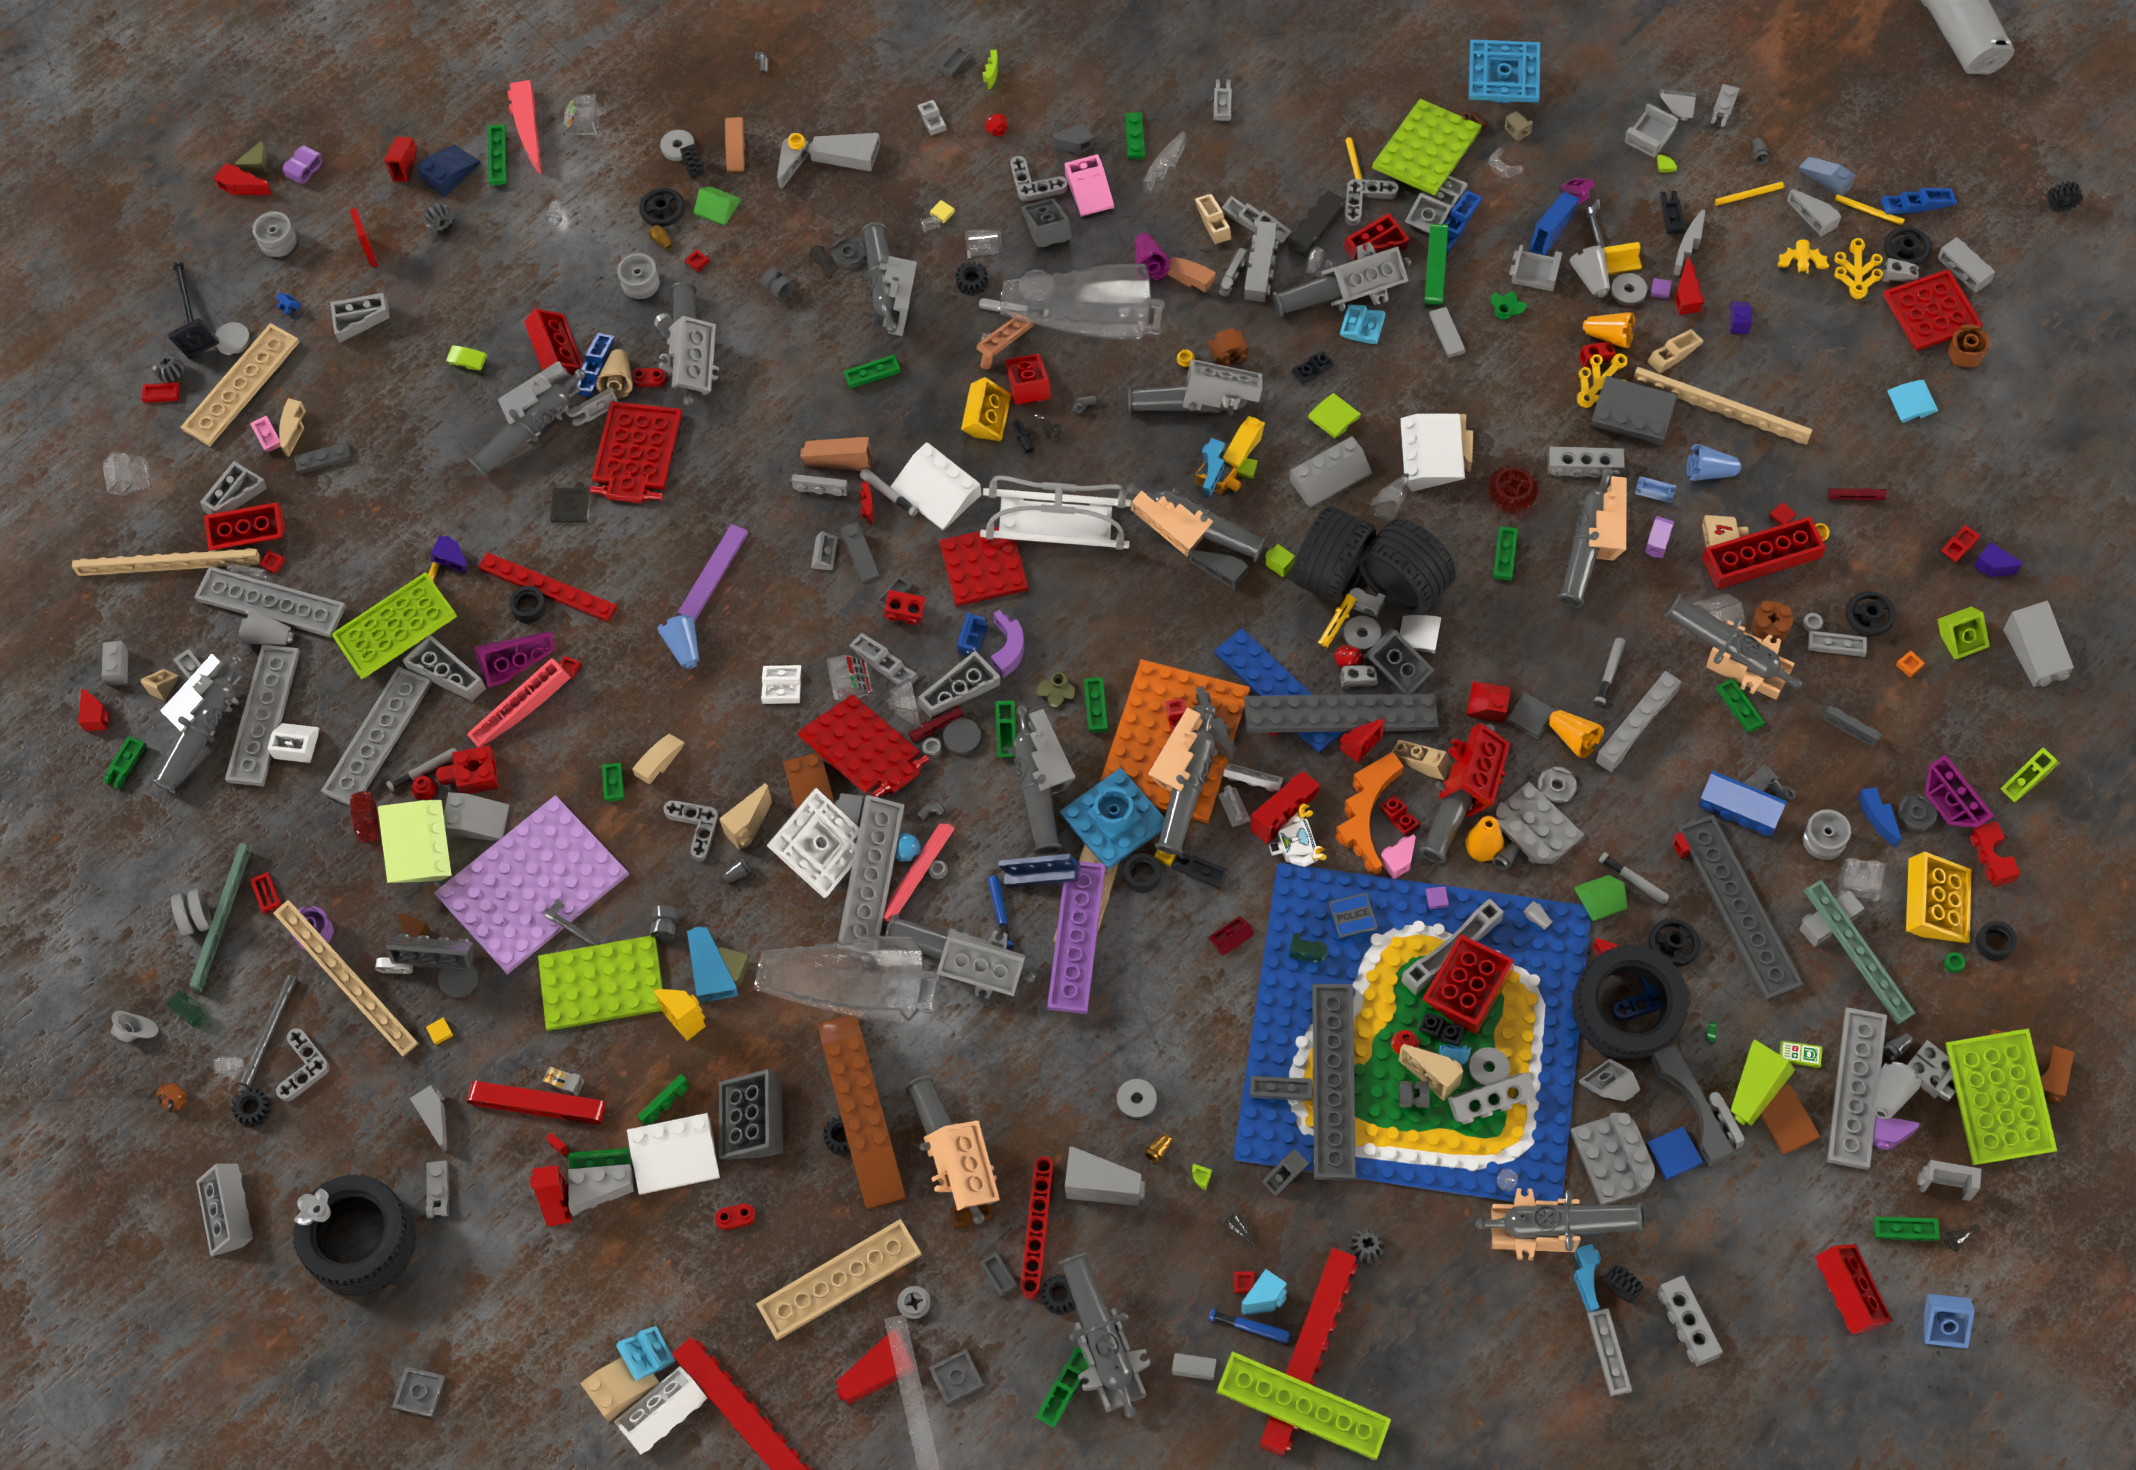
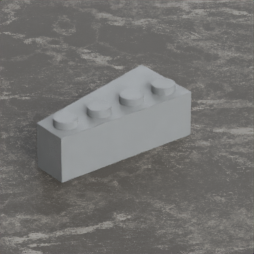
M1255 220V232L1252 238V248L1249 257L1250 268L1247 269L1244 300L1265 302L1266 295L1270 296L1271 285H1269V280H1273L1274 273L1271 267L1275 266L1276 255H1274V251L1277 252L1279 241H1276L1277 223Z
M974 651L918 697V706L931 719L999 686L1001 677Z

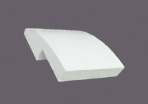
M1429 615L1403 616L1400 635L1415 650L1435 654L1441 617Z
M801 665L763 666L762 704L800 703Z

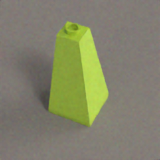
M1755 1039L1752 1042L1731 1108L1734 1120L1743 1126L1745 1123L1752 1126L1795 1071L1789 1060Z

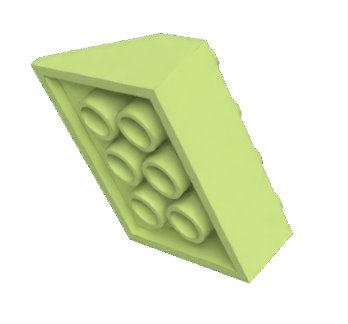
M422 800L378 807L387 883L442 881L451 876L441 800Z

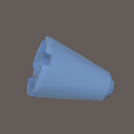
M1694 444L1691 447L1693 454L1692 456L1688 455L1687 476H1691L1689 480L1700 481L1734 477L1737 473H1740L1741 462H1739L1738 458L1701 444Z
M680 615L666 620L667 624L665 626L660 624L657 628L658 632L681 667H686V669L696 667L699 662V653L693 616L690 615V618H688L687 615Z

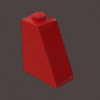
M396 137L385 156L384 161L392 181H410L417 151L413 138Z

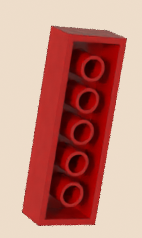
M1810 516L1706 547L1702 560L1716 590L1821 559L1826 547Z

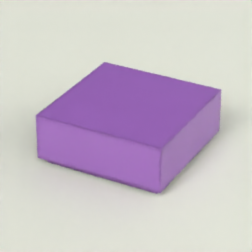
M1654 278L1650 296L1668 299L1672 281Z
M1445 886L1425 890L1429 910L1449 906Z

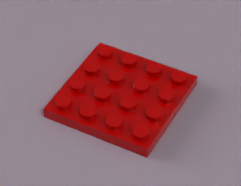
M1949 269L1883 292V297L1915 351L1951 340L1954 333L1963 325H1976L1982 329V322Z
M995 527L994 531H999V527ZM980 531L939 540L956 607L1028 591V584L1016 540L1000 538L989 540L986 537H980Z

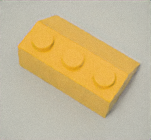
M986 377L971 383L961 430L974 438L1001 441L1011 393Z
M656 989L654 991L662 1012L686 1041L706 1027L704 1023L705 1016L699 1006L700 1003L693 994L689 996L686 991Z

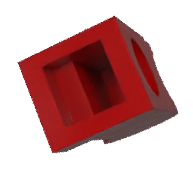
M1601 342L1582 346L1578 357L1583 367L1591 368L1590 358L1598 354L1602 357V363H1609L1617 354L1611 342ZM1594 358V362L1598 363V359Z

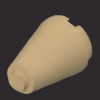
M615 349L610 353L597 378L596 386L600 393L612 388L617 399L627 397L629 392L632 391L633 381L629 357L624 350Z

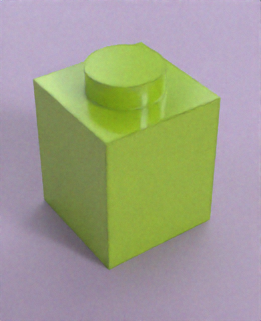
M1279 544L1274 548H1270L1265 555L1266 566L1281 577H1284L1295 565V555Z

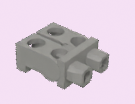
M1927 1040L1907 1066L1915 1071L1914 1075L1917 1078L1918 1076L1920 1077V1087L1924 1091L1930 1093L1933 1098L1940 1096L1944 1100L1949 1101L1956 1092L1947 1085L1949 1081L1954 1083L1949 1058Z

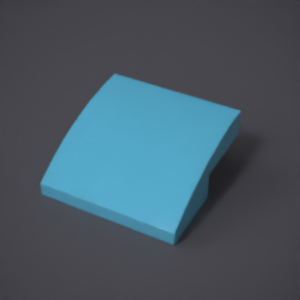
M1348 305L1340 336L1363 343L1377 344L1386 316L1385 312L1367 310L1365 305Z
M1924 380L1909 382L1887 390L1902 423L1918 416L1923 418L1938 411Z
M656 1326L639 1331L636 1336L621 1340L616 1345L635 1381L652 1375L675 1362Z

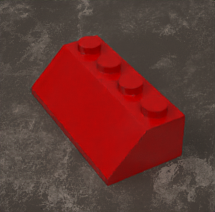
M535 308L526 318L524 324L542 371L559 361L571 376L574 375L577 369H582L583 362L564 314Z
M277 502L204 515L209 551L283 538L284 535L283 509Z
M1856 1244L1834 1245L1815 1256L1818 1262L1817 1266L1823 1273L1827 1281V1287L1836 1300V1306L1842 1312L1846 1327L1852 1334L1865 1333L1893 1322Z

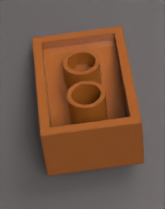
M815 752L783 761L796 810L815 788L835 805L823 760L819 753Z

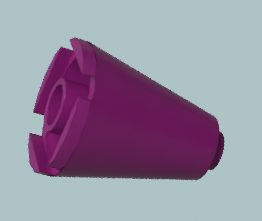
M1142 233L1135 239L1136 273L1144 281H1148V279H1154V281L1161 279L1169 272L1170 259L1150 234Z

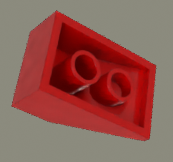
M1040 354L1004 359L1015 404L1023 405L1028 402H1042L1046 399H1051L1049 378Z

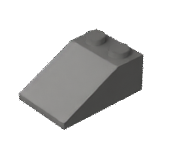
M448 792L443 815L446 837L499 841L504 837L509 804L470 794Z

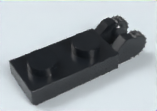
M1677 191L1671 192L1672 200L1667 201L1666 192H1661L1660 200L1666 233H1685V224Z
M1186 853L1176 855L1179 860L1188 863V865L1185 866L1173 862L1171 865L1172 869L1221 889L1228 875V869L1194 855L1191 856Z

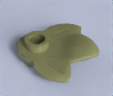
M1056 672L1049 680L1041 682L1037 689V696L1047 697L1050 706L1057 708L1063 703L1065 698L1069 700L1074 699L1075 689L1068 683V678L1065 674Z

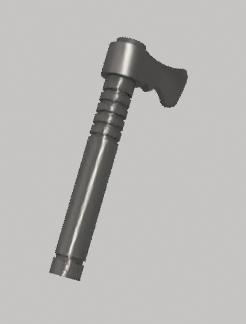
M1596 199V202L1586 209V214L1590 219L1597 246L1599 245L1601 248H1604L1605 245L1596 218L1597 209H1600L1599 199Z
M555 899L552 907L545 911L544 917L548 920H553L590 945H599V940H596V938L557 914L559 908H564V904L559 899Z

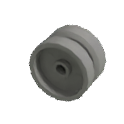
M276 211L267 212L257 218L253 224L252 232L261 251L265 255L282 257L294 249L297 243V236L289 218L283 213Z
M635 253L624 257L619 263L617 272L625 295L638 300L646 299L658 290L660 285L656 264L651 257L646 254Z
M1830 809L1818 811L1813 814L1807 823L1802 837L1803 845L1807 852L1815 858L1832 860L1844 851L1850 839L1851 826L1847 818L1837 811Z
M201 888L189 890L188 896L184 893L171 896L174 918L183 936L195 934L196 927L200 931L210 929L212 923L211 912Z

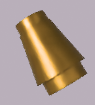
M655 225L649 230V238L665 251L672 248L673 243L663 227Z
M1164 1133L1145 1148V1157L1154 1164L1161 1162L1173 1142L1172 1138Z

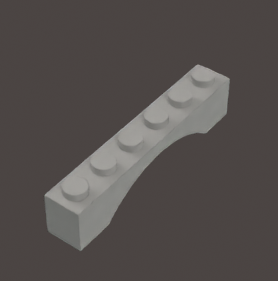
M1665 671L1600 749L1596 762L1612 773L1645 727L1677 694L1681 681Z
M1489 898L1475 910L1469 919L1449 939L1430 954L1417 960L1403 972L1402 983L1416 996L1434 980L1460 934L1478 942L1502 921L1504 911Z

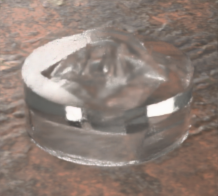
M1511 1169L1500 1171L1497 1177L1499 1188L1504 1191L1513 1190L1518 1183L1517 1174Z

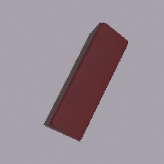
M1239 916L1209 936L1208 939L1218 952L1224 956L1251 938L1254 933L1250 924Z

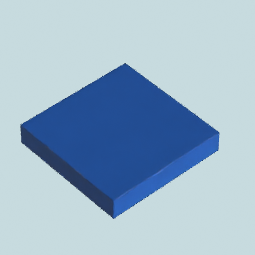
M1680 1127L1646 1143L1665 1180L1703 1164L1684 1127Z

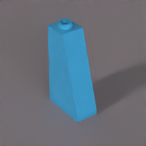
M695 927L687 931L695 989L699 1003L739 996L736 985L707 927Z

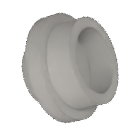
M936 860L932 862L928 872L933 879L939 880L947 875L948 867L943 861Z

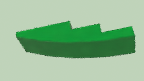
M1076 1347L1068 1363L1065 1364L1058 1379L1055 1380L1036 1416V1419L1053 1428L1056 1427L1083 1379L1079 1381L1078 1375L1089 1368L1080 1348Z

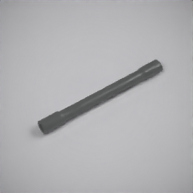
M292 975L286 976L278 999L251 1059L239 1080L240 1085L250 1088L257 1073L259 1063L285 1005L296 986L298 978Z

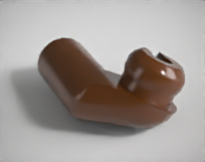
M1465 111L1462 115L1464 120L1469 119L1480 124L1481 130L1485 129L1488 125L1478 112Z

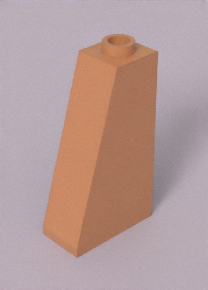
M869 437L805 441V447L801 448L800 457L803 459L804 465L809 467L861 471L864 468L870 470L872 453Z

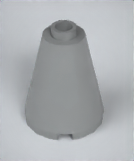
M1598 245L1584 249V253L1578 255V253L1574 254L1570 258V263L1592 295L1603 298L1608 295L1610 284L1605 250Z
M247 608L245 613L248 616L242 619L239 629V643L287 646L288 643L292 642L294 633L291 632L290 627L254 608Z
M1892 1062L1890 1065L1884 1064L1881 1068L1873 1104V1111L1877 1117L1890 1119L1919 1090L1921 1079L1919 1076L1917 1078L1914 1075L1915 1071L1911 1067L1899 1062Z

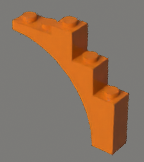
M1394 752L1354 774L1353 787L1358 793L1345 800L1344 812L1349 820L1336 828L1335 838L1337 842L1343 845L1346 850L1353 847L1355 854L1363 859L1367 871L1372 872L1374 876L1382 873L1383 865L1375 853L1371 841L1369 822L1373 807L1381 793L1393 781L1403 775L1404 766Z

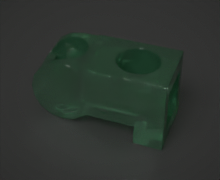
M1293 933L1289 957L1315 963L1323 962L1326 959L1327 946L1324 942L1302 940L1301 934Z
M179 989L166 1005L190 1026H201L205 1021V1015L197 1006L190 1005L188 1003L190 998Z

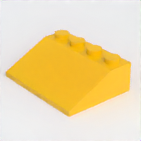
M1922 852L1909 858L1906 932L1925 938L1969 943L1971 869L1927 852Z

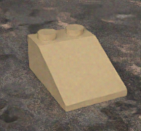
M766 783L719 818L724 834L738 850L751 844L772 804L771 795Z
M1406 1044L1401 1046L1398 1061L1418 1079L1428 1081L1429 1088L1443 1101L1460 1085L1463 1070L1457 1061H1452L1449 1057Z
M621 1357L597 1370L580 1384L609 1422L660 1382L654 1374L635 1381L624 1359Z

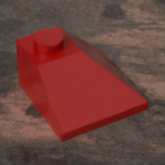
M1473 681L1467 716L1505 723L1511 687Z
M1381 718L1353 728L1350 733L1346 732L1340 739V750L1356 763H1359L1383 738L1385 720Z

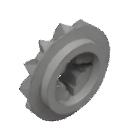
M910 1286L900 1293L897 1305L903 1316L910 1320L920 1319V1317L927 1314L931 1307V1300L925 1289L919 1286ZM912 1295L916 1301H920L917 1304V1310L913 1306L908 1305L911 1303Z

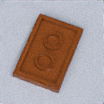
M1790 1083L1779 1090L1760 1114L1783 1155L1812 1143L1821 1137Z

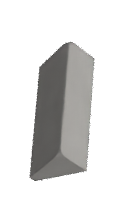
M823 531L816 536L811 568L833 570L838 537Z
M1175 1353L1172 1375L1214 1381L1216 1359Z

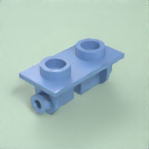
M1639 476L1635 494L1671 503L1676 485Z

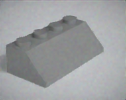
M1351 436L1290 470V483L1309 508H1312L1371 475L1372 471L1363 449Z
M215 1164L196 1181L210 1256L242 1248L253 1239V1231L249 1222V1211L246 1207L245 1192L241 1182L242 1175L239 1172L238 1164Z

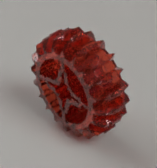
M1515 464L1511 468L1507 465L1506 469L1500 467L1499 471L1495 470L1493 476L1490 477L1488 494L1491 496L1492 502H1496L1497 507L1503 506V511L1509 508L1510 512L1513 509L1519 512L1521 508L1526 510L1527 506H1531L1533 501L1536 500L1539 490L1538 480H1535V474L1530 475V469L1524 471L1523 466L1517 468Z
M369 791L353 793L350 798V814L356 838L361 843L376 841L379 838L380 831L379 814L374 797Z

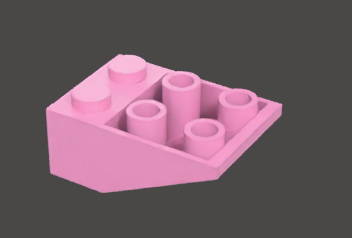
M1098 154L1065 163V176L1081 217L1114 208L1104 168Z

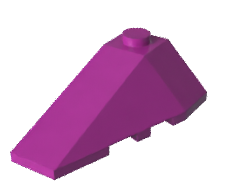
M550 631L493 642L475 647L474 650L478 666L489 688L508 682L513 676L519 672L522 673L527 667L540 661L555 651L556 648L552 632Z

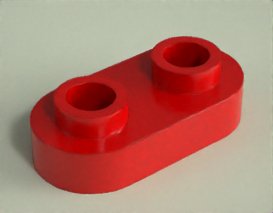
M637 368L631 372L633 385L637 387H662L667 382L666 373L660 368Z
M740 1204L718 1210L714 1220L719 1229L730 1230L752 1224L756 1219V1212L750 1204ZM743 1211H748V1215L742 1216L741 1214ZM727 1215V1220H721L722 1216Z

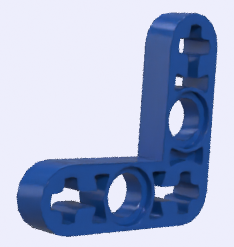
M1639 976L1646 992L1645 994L1619 1001L1614 1005L1612 1014L1616 1020L1626 1021L1661 1010L1660 1001H1655L1658 993L1653 986L1647 983L1645 978ZM1643 1001L1646 1004V1009L1639 1010L1635 1003ZM1619 1007H1621L1622 1010H1626L1625 1015H1623L1621 1012L1618 1013Z

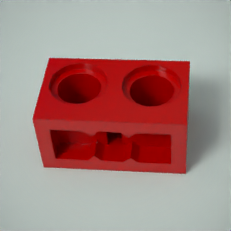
M888 590L883 617H887L891 621L902 620L910 625L920 624L926 597ZM896 604L899 606V609H892L890 605ZM915 608L918 612L911 613L909 609Z

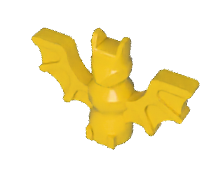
M1804 239L1796 242V249L1793 250L1788 247L1785 254H1780V261L1777 264V267L1788 268L1790 262L1796 259L1798 261V273L1806 271L1808 274V260L1811 259L1818 269H1829L1827 256L1821 255L1818 248L1810 250L1809 241Z

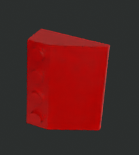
M1460 934L1422 1000L1456 1025L1463 1026L1466 1030L1477 1035L1514 970V959Z

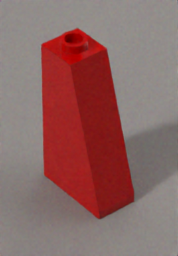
M894 1329L836 1381L839 1388L835 1389L840 1401L845 1400L846 1404L849 1405L916 1371L897 1330Z

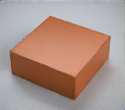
M1909 651L1897 661L1896 666L1910 678L1925 663L1912 651Z

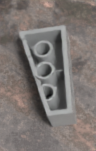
M431 635L403 659L408 671L430 679L431 682L472 702L486 690L482 679Z

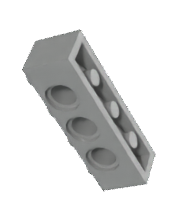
M1549 447L1547 456L1548 475L1556 477H1602V470L1605 467H1610L1613 470L1612 476L1622 477L1625 468L1624 449Z
M1522 1072L1448 1097V1101L1455 1121L1467 1124L1473 1122L1474 1117L1481 1115V1118L1493 1115L1492 1111L1500 1109V1111L1511 1109L1512 1104L1518 1102L1520 1105L1529 1103L1536 1094L1529 1073ZM1510 1087H1514L1516 1091L1515 1096L1512 1098L1507 1094ZM1494 1093L1497 1100L1491 1105L1488 1098L1490 1094ZM1472 1100H1476L1478 1104L1474 1111H1471L1469 1108Z
M1684 1275L1661 1284L1657 1293L1661 1304L1666 1305L1668 1318L1672 1324L1675 1323L1678 1329V1338L1682 1343H1685L1690 1361L1694 1362L1698 1367L1719 1358L1723 1351ZM1680 1299L1684 1306L1675 1305L1673 1300ZM1690 1318L1693 1321V1325H1686L1683 1319ZM1693 1338H1701L1703 1345L1694 1343Z

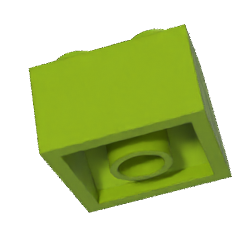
M1971 606L1937 619L1941 638L1954 659H1959L1990 647L1982 611Z

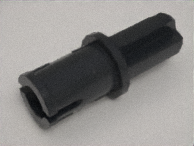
M1021 419L1013 421L1012 425L1017 434L1016 439L1020 442L1024 453H1032L1035 447L1031 442L1030 433L1026 432Z

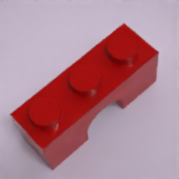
M1997 821L1974 828L1970 836L1972 845L1978 851V859L1986 869V877L1988 881H1991L1993 887L2015 882L2021 874L2013 856L2002 858L1994 852L1993 848L2000 847L2005 839Z

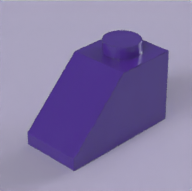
M1730 301V334H1749L1752 324L1751 305L1748 302Z
M439 535L431 551V561L466 575L467 563L457 541L449 536Z
M1990 542L1978 557L1974 567L1989 577L2016 575L2023 562Z

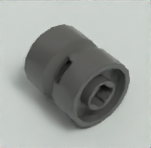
M776 267L768 269L761 278V285L769 292L771 291V294L778 300L786 299L794 289V282L787 276H784Z
M664 905L654 907L652 912V921L654 922H652L650 927V936L654 937L655 935L657 940H673L676 935V925L674 924L678 920V910Z
M1399 1081V1107L1411 1108L1412 1105H1416L1417 1108H1429V1082L1416 1081L1415 1084H1412L1411 1081ZM1414 1091L1418 1092V1097L1414 1098Z

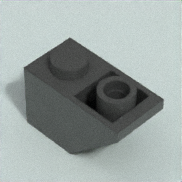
M1085 123L1075 125L1070 129L1053 135L1054 148L1079 155L1094 148L1093 136Z

